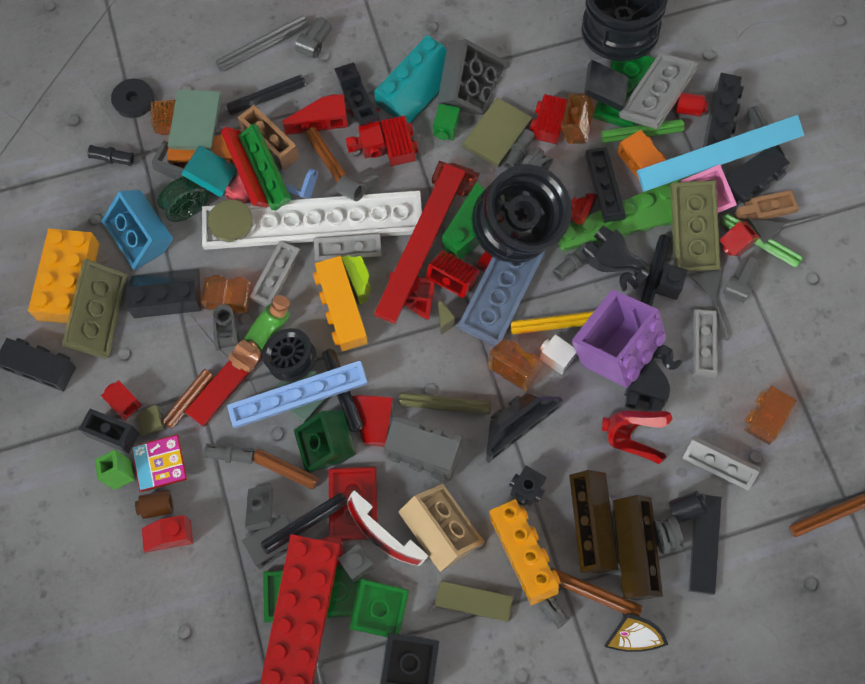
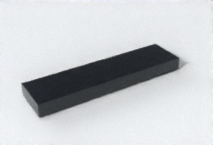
M607 147L586 150L585 156L603 223L625 220L626 214Z
M705 495L709 503V507L706 508L707 513L694 518L689 592L715 595L722 497Z

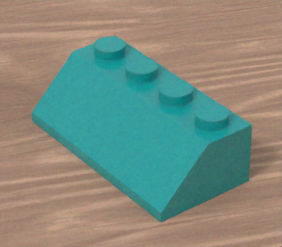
M426 35L374 90L375 104L393 117L397 118L404 115L407 123H412L439 94L447 52L444 45Z

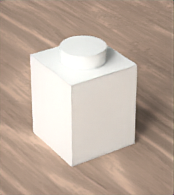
M556 334L551 340L547 338L540 347L542 351L540 360L561 375L569 367L577 354L573 346Z

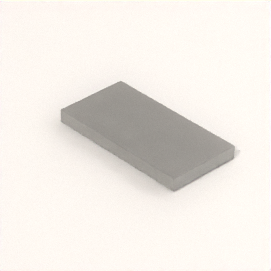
M660 52L625 103V108L619 112L620 118L659 129L697 71L698 62Z

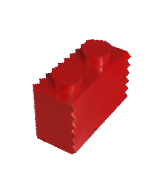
M544 94L542 101L537 102L535 113L538 116L537 119H532L530 131H533L535 134V140L557 145L569 100L567 98Z
M404 115L380 121L390 166L416 161L415 154L419 153L416 140L412 141L411 135H414L411 122L407 123Z
M441 250L429 264L425 277L456 295L465 298L475 286L480 270L467 262L465 263L463 260L461 261L460 258L457 259L456 256L445 252V250Z

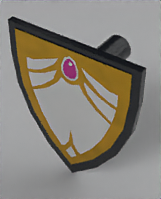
M622 613V621L604 646L619 651L642 652L666 646L668 642L663 631L650 620L637 615Z

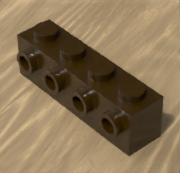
M585 470L570 474L569 479L580 571L582 573L600 574L619 570L606 473Z
M634 495L613 500L623 598L628 600H644L663 597L652 498Z

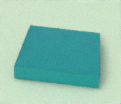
M199 145L181 175L222 197L237 169L235 165Z

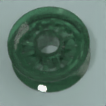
M183 176L164 187L157 198V205L166 211L165 215L169 221L181 222L202 210V206H205L209 199V193L206 189L201 188L200 185Z

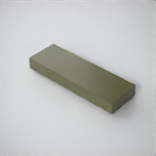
M440 581L435 607L508 622L513 596Z

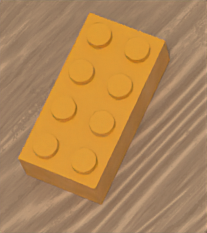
M48 228L28 312L37 321L67 324L82 261L87 259L96 263L100 243L92 232Z

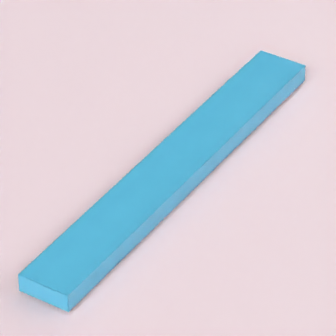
M798 115L648 166L636 172L644 192L702 172L719 164L722 165L802 137L804 132Z

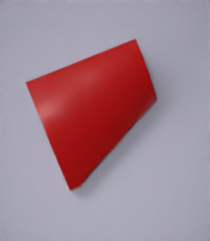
M390 272L389 281L393 275V272ZM417 277L404 305L425 320H430L435 282L428 278Z
M352 396L363 428L359 431L363 444L384 447L390 430L393 398Z

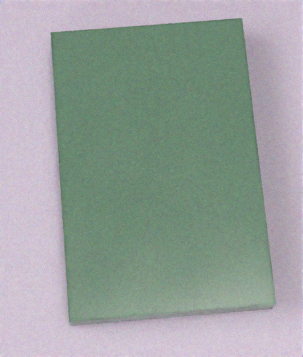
M177 90L168 141L169 149L196 151L200 145L211 152L213 151L221 101L220 92Z

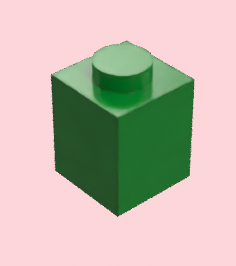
M439 103L433 122V136L441 140H454L460 119V108Z

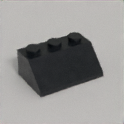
M199 269L132 276L126 287L127 310L133 318L201 311Z

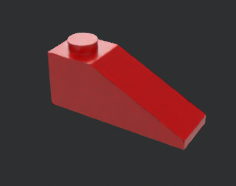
M332 94L321 97L282 120L285 135L305 133L311 127L316 128L317 131L348 127L344 94Z

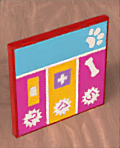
M178 434L131 446L139 492L187 480Z

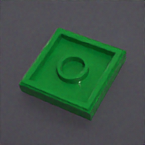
M360 579L349 629L387 638V632L400 634L409 590Z

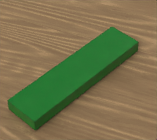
M252 124L239 134L238 137L270 209L277 211L292 199L259 126Z

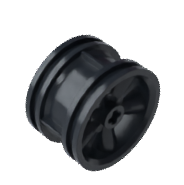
M585 0L586 9L581 28L583 40L594 53L609 60L632 61L642 58L650 53L658 42L662 26L661 20L665 14L668 0ZM612 6L614 12L609 15L601 9ZM629 7L637 9V11L633 13L632 9H630Z

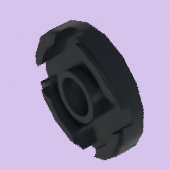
M135 78L126 79L113 89L111 103L121 116L136 118L144 115V112L152 108L154 93L145 81ZM138 96L135 101H128L129 97Z

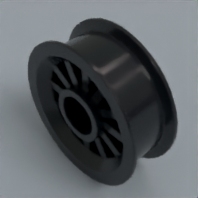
M294 328L283 329L273 334L265 343L262 351L263 362L276 379L286 382L295 381L307 375L313 368L317 357L316 349L310 342L307 334Z

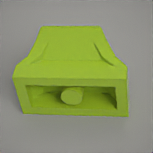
M347 255L341 257L358 303L367 302L372 288L368 281L370 275L362 256L351 257Z

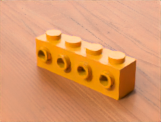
M341 256L315 263L316 272L312 273L316 285L321 284L323 290L319 292L322 305L327 304L329 311L325 312L328 324H333L335 332H331L335 346L340 344L341 351L343 352L368 344L365 329Z
M516 499L489 510L490 521L530 605L532 606L557 595L558 585L561 584L559 576L555 570H550L547 564L550 562L548 554L544 548L540 549L537 543L539 540L538 534L533 526L529 527L526 521L529 518L524 506L519 507Z

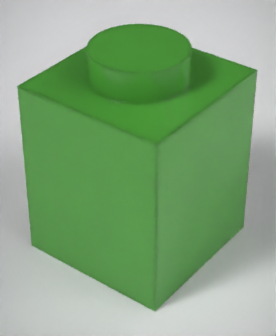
M116 449L95 459L97 479L112 489L116 490L135 480L132 460Z

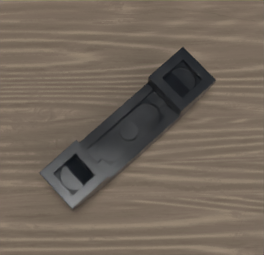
M354 62L334 68L345 99L358 125L363 126L380 120V116L374 104L371 103L361 82L360 74Z

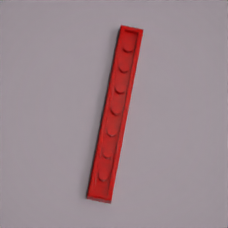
M448 164L444 165L374 312L375 317L396 324L460 188L466 171Z

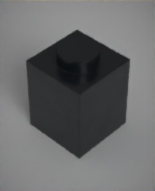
M666 263L655 294L677 300L683 289L688 270Z

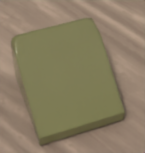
M443 301L438 302V314L442 335L454 327L455 316Z
M153 405L137 414L142 437L165 430V426L162 423L161 410L157 405Z

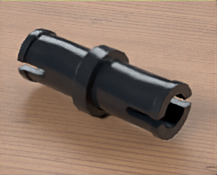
M90 145L88 148V158L103 160L107 164L133 165L134 153L119 151L114 147L104 148Z

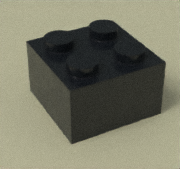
M387 632L380 684H433L439 640Z

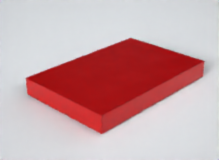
M329 468V499L338 493H342L348 500L352 492L356 491L373 506L368 515L378 523L377 468ZM347 504L329 516V537H338L342 541L369 540L355 523Z

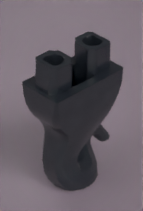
M602 226L594 237L603 245L598 247L590 240L581 252L589 259L588 264L598 271H634V275L624 272L619 278V283L623 292L627 290V282L636 290L651 272L647 263L628 250L623 235L617 229L612 232L607 227Z
M662 345L656 349L651 361L641 369L638 378L626 388L624 393L626 396L625 407L638 409L641 400L649 403L646 412H658L663 409L668 402L670 385L667 377L654 359H661L664 367L669 370L677 369L682 364V361H673L674 352L671 348Z

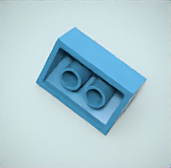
M141 190L119 191L101 220L133 270L139 269L162 255L173 240V237Z

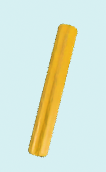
M594 311L512 321L510 329L512 334L583 326Z

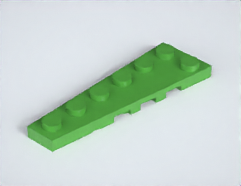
M670 183L622 201L626 214L625 220L603 223L601 212L598 211L588 215L583 225L575 222L570 223L567 232L558 241L561 250L564 252L579 248L582 243L588 244L590 240L593 243H600L594 235L602 226L607 227L612 232L617 229L625 237L634 232H645L654 227L672 225Z

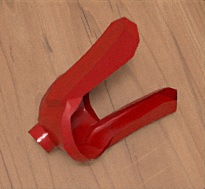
M619 411L610 416V418L603 417L602 431L607 432L609 444L613 448L660 464L667 458L665 453L630 440L631 434L638 426L662 428L667 426L673 419L668 411Z

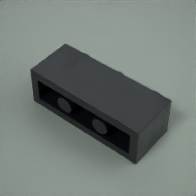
M775 146L763 150L726 176L737 204L736 206L750 201L756 192L762 193L771 185L772 181H779L787 174L785 170L790 162Z
M6 338L0 349V368L2 370L64 392L76 369L70 362V357L62 353H57V355L51 354L50 350L39 345L34 348L29 346L30 343L20 338L16 340Z

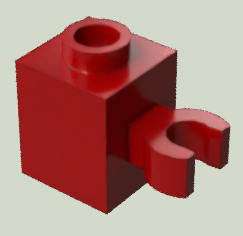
M379 121L358 126L359 137L345 138L348 153L363 149L365 159L370 157L377 158L386 154Z

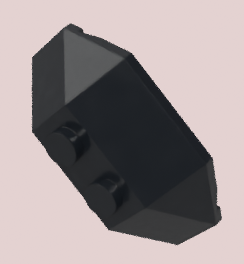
M526 393L522 397L518 395L509 402V407L504 411L500 409L490 417L486 461L488 463L558 410L563 402L561 397Z

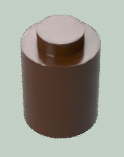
M170 490L140 495L138 501H135L137 515H141L142 519L173 514L174 505Z

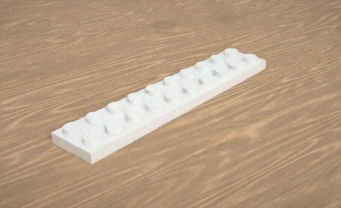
M420 191L366 194L357 202L346 196L290 200L277 211L271 210L270 206L264 208L253 206L252 203H244L252 214L253 225L251 231L245 238L229 243L220 241L213 236L208 226V216L214 206H202V247L204 250L277 245L279 241L287 244L314 242V238L380 233V237L412 235L422 214Z

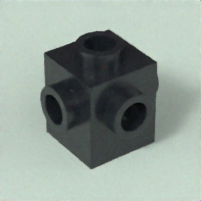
M526 465L521 474L518 475L516 473L509 484L512 487L510 495L513 496L512 499H516L517 503L521 506L527 504L531 507L534 501L539 503L545 492L542 487L547 477Z

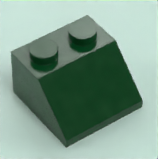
M343 410L321 411L294 429L304 469L309 473L341 464L356 455Z

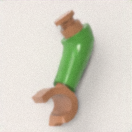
M277 295L274 297L273 303L266 306L265 310L251 326L244 340L240 341L229 355L228 359L234 367L247 372H251L261 358V352L267 340L278 332L289 318V311L287 310L290 304L289 299Z

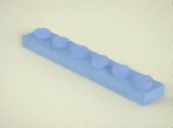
M357 361L227 405L232 426L239 428L367 385L368 381L362 362Z

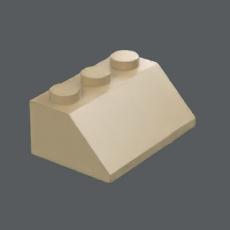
M444 484L415 495L398 511L440 572L456 564L485 542Z

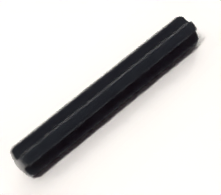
M298 75L226 104L230 115H233L253 105L256 106L302 88L306 85V82L302 75Z
M664 234L658 238L649 269L651 272L647 276L640 302L650 306L653 304L671 237Z
M329 348L322 352L328 371L341 367L335 350ZM350 390L338 394L337 397L349 430L354 433L360 431L363 425Z
M338 493L261 542L263 551L266 554H270L289 542L291 534L300 535L343 508L347 504L346 497L342 493Z

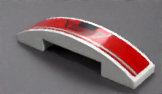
M356 491L352 492L347 500L349 511L357 526L375 546L391 557L408 564L420 566L427 559L428 555L414 542L409 540L403 546L368 515L373 506Z

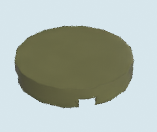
M233 199L224 200L216 204L208 216V226L213 236L220 241L228 243L245 238L253 225L252 214L248 206L241 201Z

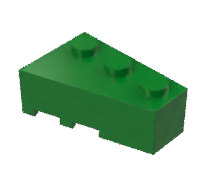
M476 182L442 236V248L449 254L456 256L457 259L460 258V260L479 245L472 229L471 219L474 204L485 190L478 182Z

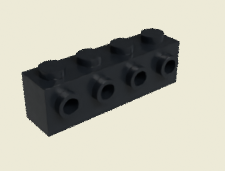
M720 73L714 89L703 147L729 139L731 134H734L737 126L734 116L737 117L740 109V104L737 101L741 98L744 86H740L742 77Z

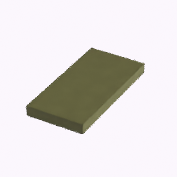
M716 180L670 183L674 266L687 269V272L720 270Z
M87 259L82 261L62 346L103 359L109 358L127 274Z

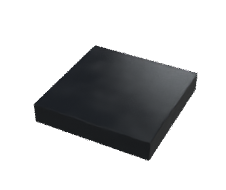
M591 60L587 68L584 94L618 111H622L625 108L628 76Z

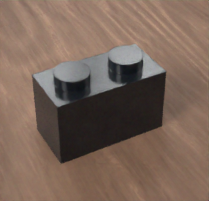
M91 408L78 429L87 437L127 454L130 453L131 446L134 445L140 434L132 425Z

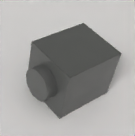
M359 544L338 558L353 583L374 569L373 564Z

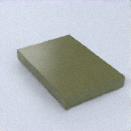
M496 98L462 143V147L498 168L511 151V146L519 139L522 131L530 125L532 117Z

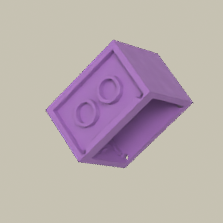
M612 289L573 338L572 343L583 367L628 388L638 378L644 365L651 361L656 349L663 345L666 333L659 309Z

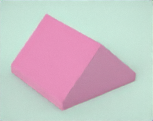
M720 164L680 181L716 180L718 213L737 205Z

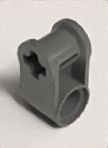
M219 305L214 309L212 315L214 325L213 337L217 351L225 347H236L240 342L237 318L233 310L228 305ZM223 315H230L229 319H227L226 321H220V318Z

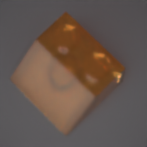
M503 339L490 351L488 368L524 392H527L541 372L543 363L540 362L541 360L532 353L527 354L521 350V347L516 342H509Z

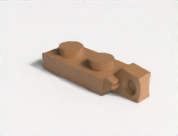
M792 190L751 198L750 201L745 202L744 206L738 207L734 215L740 221L749 218L766 220L797 213L799 207Z

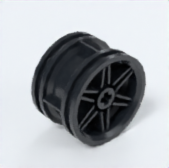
M520 164L510 167L502 172L480 194L474 204L471 219L476 240L489 255L500 261L523 263L532 260L557 243L567 232L572 216L571 199L561 180L549 170L532 164ZM523 191L528 192L530 196L523 195ZM501 195H504L505 202L502 201ZM540 208L543 209L544 215H541V209H540ZM532 232L538 233V236L535 237Z

